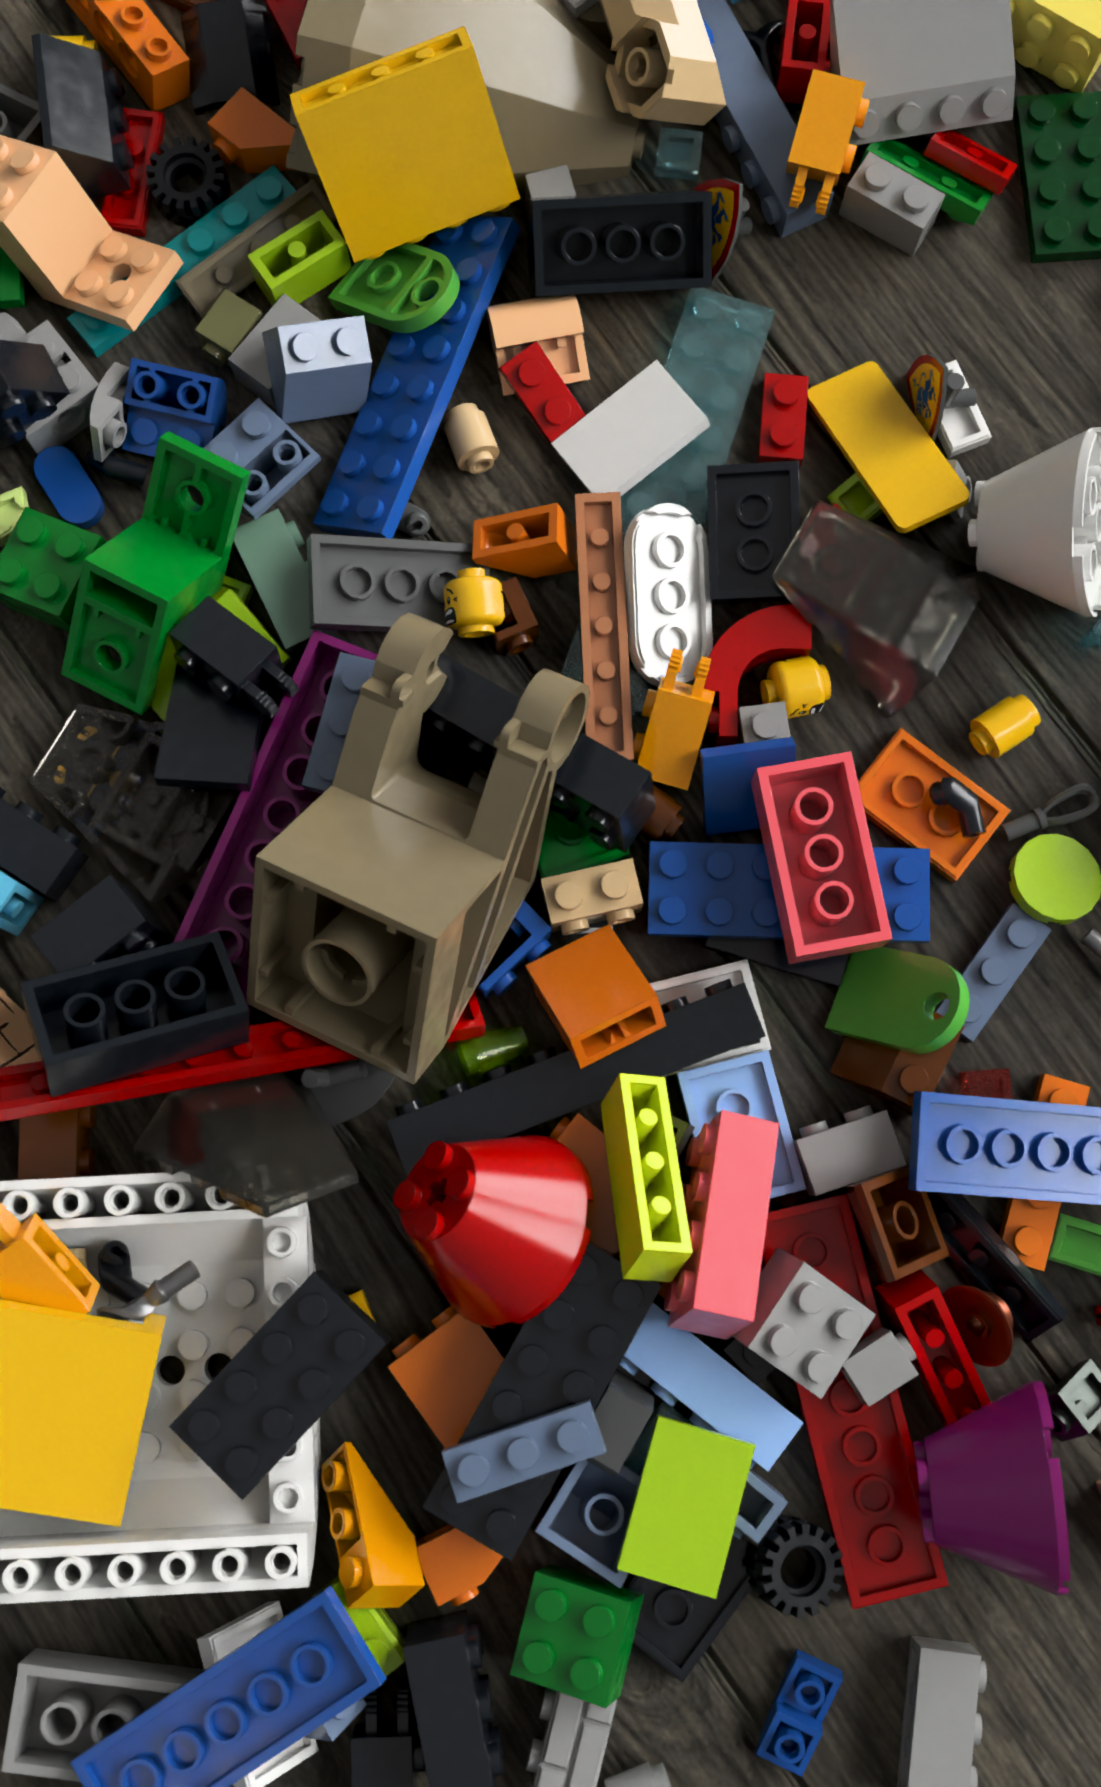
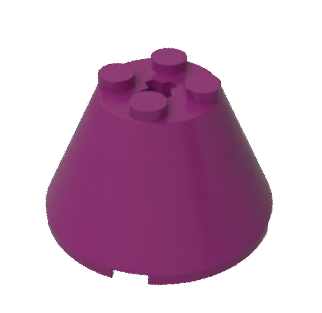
M1041 1380L1029 1381L925 1437L924 1441L914 1442L920 1515L924 1543L934 1542L935 1545L1056 1596L1068 1595L1069 1589L1065 1588L1063 1581H1070V1555L1063 1483L1059 1458H1048L1052 1457L1050 1430H1054L1046 1389Z

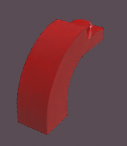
M777 605L755 611L733 624L714 645L708 656L712 660L704 689L715 691L713 700L715 706H712L707 722V733H715V747L734 745L738 737V685L750 670L765 663L809 655L812 649V605Z

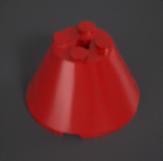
M526 1135L448 1144L443 1141H435L427 1147L424 1156L415 1164L407 1180L398 1185L393 1196L394 1206L400 1210V1218L405 1231L450 1305L465 1319L487 1328H496V1325L509 1322L519 1325L537 1316L553 1303L576 1273L585 1254L591 1230L585 1227L587 1203L594 1201L588 1172L580 1158L569 1147L546 1136Z

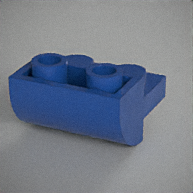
M131 357L124 403L129 404L126 421L127 434L122 444V449L155 457L159 437L168 431L204 448L219 434L220 426L225 427L227 415V389L225 382L217 377Z

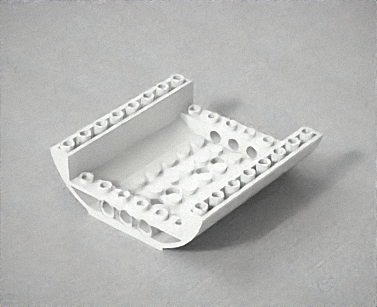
M298 1166L0 1181V1203L6 1206V1209L20 1223L36 1212L68 1249H88V1271L99 1283L98 1254L103 1246L112 1240L121 1241L127 1246L131 1260L132 1278L148 1288L154 1280L159 1281L189 1260L194 1263L201 1275L197 1280L171 1296L169 1301L155 1306L152 1311L153 1314L166 1316L121 1526L117 1527L0 1508V1604L309 1587L318 1523L321 1461L320 1418L243 1500L169 1427L214 1379L208 1371L210 1358L216 1353H222L232 1360L309 1276L316 1272L307 1198ZM100 1286L90 1313L97 1316V1309L103 1306L121 1308L126 1304L106 1292ZM145 1318L142 1321L129 1320V1322L144 1324ZM167 1356L178 1357L184 1364L185 1374L179 1383H168L161 1376L160 1365Z

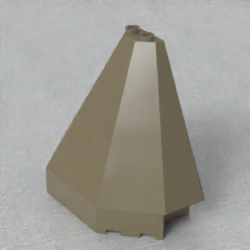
M560 0L307 1L297 34L295 54L302 56L301 74L298 83L293 84L292 93L465 26L477 56L520 198L525 197L526 174L567 164L573 185L577 187L629 176L633 159L641 160L646 141V133L641 132L644 121L651 122L652 120L639 119L632 116L633 114L615 110L605 75L607 65H614L616 56ZM291 103L289 124L296 125V129L287 152L286 168L306 172L309 181L314 178L317 184L323 185Z

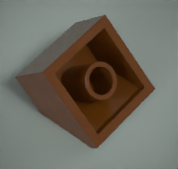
M936 1012L933 1013L934 1020L943 1017ZM964 1026L945 1046L933 1052L923 1054L910 1053L845 1036L828 1074L912 1115L914 1091H935Z
M910 1164L844 1186L849 1198L851 1211L857 1220L866 1246V1253L873 1265L878 1280L887 1283L897 1281L950 1256L927 1192L908 1190Z

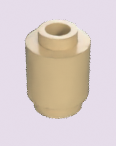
M463 403L451 408L444 417L446 422L444 432L458 468L473 474L489 470L498 458L500 450L485 413L479 410L474 403Z

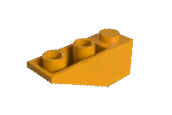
M344 1442L321 1465V1484L327 1495L331 1517L330 1532L336 1543L340 1565L339 1580L344 1588L347 1608H400L425 1586L415 1536L351 1442Z

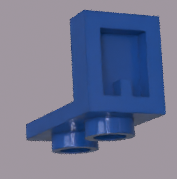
M523 901L509 930L517 938H520L525 933L528 939L478 986L479 993L485 999L493 992L498 997L503 995L518 979L514 972L526 960L531 963L544 956L552 946L547 941L552 936V928L525 901Z

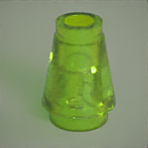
M520 1025L513 1028L487 1030L484 1036L456 1041L458 1056L467 1077L478 1074L482 1078L484 1073L497 1069L521 1056V1054L529 1052L528 1041Z

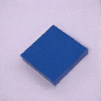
M793 737L700 749L703 822L706 836L760 828L751 779L757 768L796 761V744Z

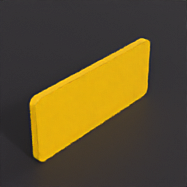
M872 361L863 363L808 389V404L897 532H910L968 504L969 490L877 363Z

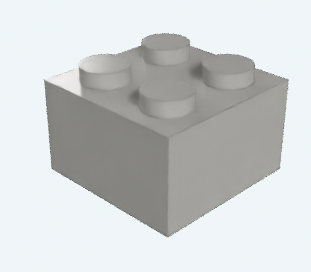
M778 1247L760 1273L754 1322L732 1335V1337L822 1399L876 1314L804 1261Z

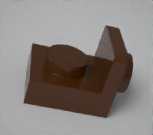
M516 576L501 582L505 612L503 624L505 627L513 626L493 634V645L497 655L508 652L509 655L519 654L529 649L534 644L533 641L538 639V623Z

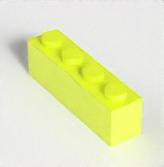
M619 1073L600 1105L623 1279L671 1282L693 1252L665 1077Z

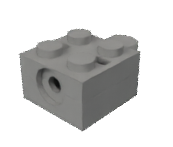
M5 312L0 313V340L44 345L70 394L56 404L57 410L55 413L45 419L36 421L26 429L27 434L24 438L38 455L48 447L62 446L90 426L91 403L99 384L48 320H45L36 328L26 333L14 317Z

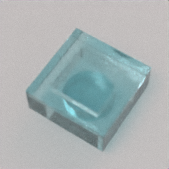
M660 127L655 176L698 181L703 132Z

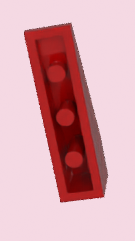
M921 1269L897 1281L883 1282L874 1287L895 1333L901 1332L913 1348L917 1358L911 1363L918 1372V1377L944 1426L990 1403V1399L939 1287Z

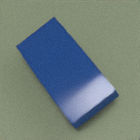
M796 1648L765 1721L756 1747V1755L802 1777L823 1735L822 1722L843 1681L842 1670Z

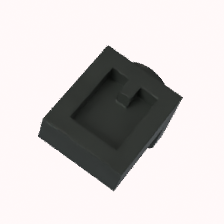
M1091 1358L1079 1362L1052 1391L1047 1392L1054 1430H1050V1432L1058 1440L1063 1442L1088 1435L1101 1422V1371Z

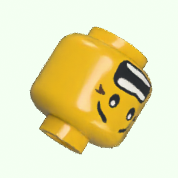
M483 568L458 570V578L447 582L443 588L445 622L447 626L458 631V636L461 638H479L493 635L495 633L494 628L501 625L505 618L501 582L494 577L485 576V569Z
M810 656L781 660L771 664L767 672V679L760 682V694L763 704L785 701L788 719L820 712L825 704V700L831 697V681L828 670L823 664L818 665L817 661Z

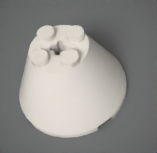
M1101 427L1090 428L986 481H977L974 491L975 506L978 508L977 519H970L968 523V544L970 547H977L976 566L978 571L987 572L1084 617H1097V612L1093 610H1101Z

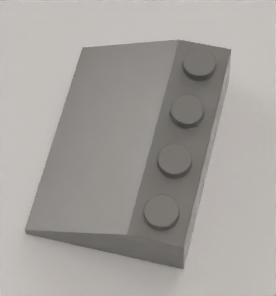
M830 0V73L866 82L862 98L870 100L863 127L853 126L849 144L862 145L1013 120L1016 71L1010 0Z

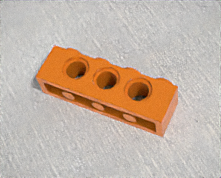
M65 0L152 111H160L190 97V59L143 0Z

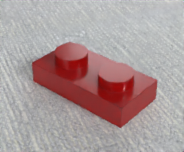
M954 130L936 132L930 139L923 154L998 195L1007 186L1018 167V164Z
M537 341L498 368L549 444L586 416Z
M764 374L757 463L799 460V466H801L804 456L809 376Z

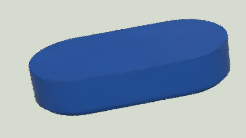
M51 446L42 450L35 459L34 474L65 522L82 529H87L97 524L104 514V501L74 453L63 446Z

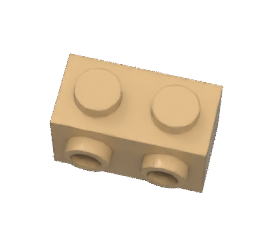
M633 858L541 879V891L549 926L552 928V932L562 931V935H572L590 929L589 924L607 920L609 925L634 920L635 913H640L644 904Z

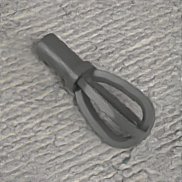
M1080 783L1055 795L1041 807L1032 809L1030 813L1000 825L1005 840L1009 842L1037 829L1043 830L1048 828V826H1061L1081 820L1098 809L1099 797L1095 789L1089 784ZM1083 794L1089 798V804L1084 809L1061 816H1046V813L1052 807L1074 795Z

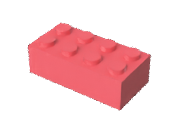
M852 752L757 768L751 779V787L788 963L794 964L883 947L893 938Z
M721 1110L709 1124L705 1123L701 1132L696 1138L692 1137L690 1139L685 1164L692 1168L689 1184L685 1183L683 1186V1195L693 1253L675 1276V1281L672 1280L667 1285L664 1296V1310L670 1311L668 1327L726 1340L754 1322L780 1123Z

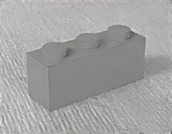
M911 1635L897 1787H978L977 1770L975 1766H972L973 1746H979L982 1739V1718L980 1713H976L978 1693H984L986 1688L987 1668L985 1661L981 1660V1655L970 1643Z

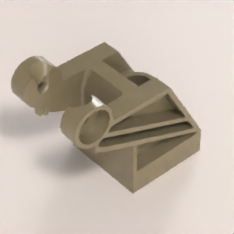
M408 612L402 615L390 628L376 657L372 677L360 688V695L353 711L332 785L256 855L246 1003L411 1084H415L444 1048L535 881L556 772L569 756L578 739L587 714L590 691L589 686L552 670L542 669L534 676L525 689L513 718L504 726L499 736L494 740L493 746L498 748L497 754L491 766L483 794L424 769L418 761L417 752L422 715L435 701L447 679V675L437 664L438 658L446 649L454 633L452 629Z

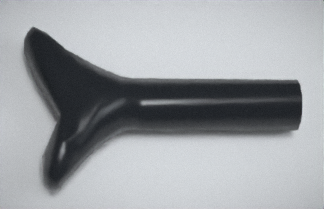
M779 19L767 23L756 32L743 30L775 89L777 74L772 48L775 37L783 25V20Z

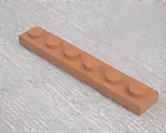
M620 492L575 494L583 683L589 686L590 691L589 706L585 717V735L634 762Z

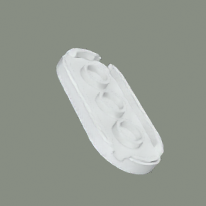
M672 503L659 504L641 511L631 521L624 539L628 651L637 672L647 682L659 687L661 678H665L673 648L682 650L684 658L681 670L677 673L675 681L691 684L695 681L694 672L697 662L701 660V656L708 658L713 649L708 538L701 524L696 525L694 519L690 517L693 514L686 508Z

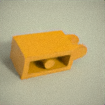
M813 69L787 161L786 173L797 175L788 206L798 209L799 204L802 203L806 190V178L824 182L822 190L819 191L817 196L815 213L825 216L833 185L837 186L840 172L849 174L857 146L849 144L853 126L863 127L870 100L862 98L866 82Z
M673 648L665 678H661L658 690L648 689L641 716L650 719L646 734L636 733L633 751L634 760L638 761L637 764L651 772L652 781L688 791L715 696V691L704 689L712 659L701 656V660L697 662L694 672V684L689 685L675 681L677 673L681 670L684 658L682 650Z
M0 1203V1298L2 1300L83 1314L88 1313L99 1291L100 1283L36 1212L20 1223L6 1209V1206Z

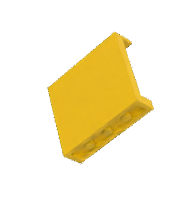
M465 26L289 94L295 117L354 263L363 259H376L389 249L405 243L414 244L420 242L428 234L446 227H459L472 217L488 211H501L511 202L521 199L477 56Z
M0 1299V1508L117 1527L121 1526L166 1316L151 1313L145 1318L144 1324Z

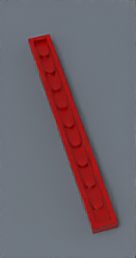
M475 991L446 1043L484 1037L486 1024ZM275 1021L249 1026V1042L52 1098L40 1061L0 1068V1122L359 1058L283 1021Z

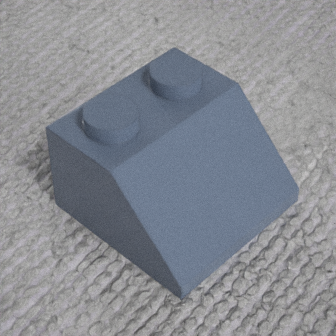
M364 315L277 326L262 332L277 416L285 423H293L360 412L361 407L367 402L372 366Z
M587 1460L569 1465L554 1485L530 1527L536 1533L618 1588H621L629 1573L617 1570L616 1565L640 1476L622 1465L615 1477Z

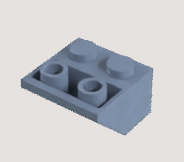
M259 398L204 447V449L251 472L241 514L255 521L321 461L320 455Z

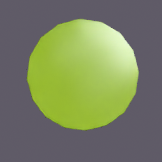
M1057 833L1038 835L1023 844L1010 861L1011 881L1009 886L1011 894L1020 908L1037 921L1060 923L1059 925L1071 924L1088 914L1100 899L1101 873L1099 865L1090 851L1073 838Z

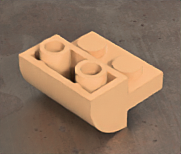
M576 295L542 296L488 306L486 314L497 368H500L537 341L565 385L590 380L583 340L584 327ZM498 369L502 396L515 394Z

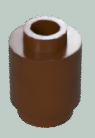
M653 784L656 808L640 832L653 841H660L662 837L670 841L686 820V818L679 814L684 806Z

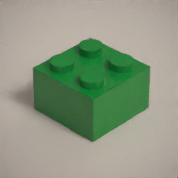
M25 507L0 553V601L10 609L69 632L83 559L107 543V541L98 534Z
M553 1564L535 1571L510 1675L603 1708L608 1707L621 1695L644 1594L623 1587L618 1588L614 1584Z

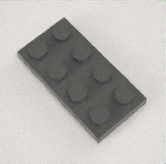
M310 533L307 539L310 629L389 632L393 624L408 612L449 628L445 622L443 599L445 584L458 578V570L466 568L485 569V576H490L489 567L476 564L472 560L473 544ZM452 629L453 635H458V631Z

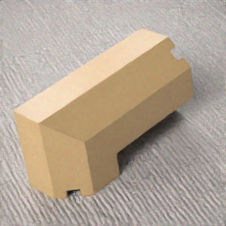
M599 0L612 39L611 51H616L615 64L607 65L605 75L615 110L633 114L632 116L639 119L704 126L726 106L717 62L696 0Z

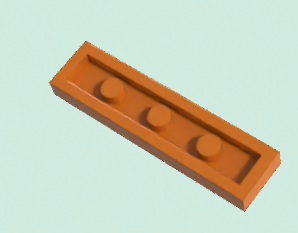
M1044 1073L1039 1075L1033 1101L1086 1106L1091 1087ZM1008 1198L999 1236L1026 1267L1045 1271L1062 1202Z

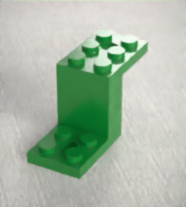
M169 431L159 437L142 518L83 559L61 675L140 715L151 707L168 633L207 596L212 597L222 588L251 474L250 471ZM188 485L196 487L201 492L204 499L203 505H199L192 500L188 492ZM106 645L117 650L121 657V663L111 658V653Z

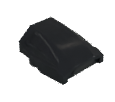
M248 0L198 3L180 17L186 54L190 59V88L196 115H204L205 110L221 109L241 87L262 103L271 102L272 106L280 105L269 20L265 6Z

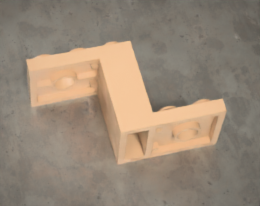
M0 135V247L42 299L134 332L183 265V261L177 252L112 230L56 151Z

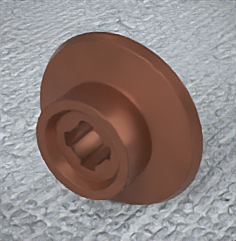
M958 1285L949 1288L943 1294V1298L971 1360L987 1367H995L1005 1363L1013 1347V1317L1007 1304L998 1295L972 1286Z

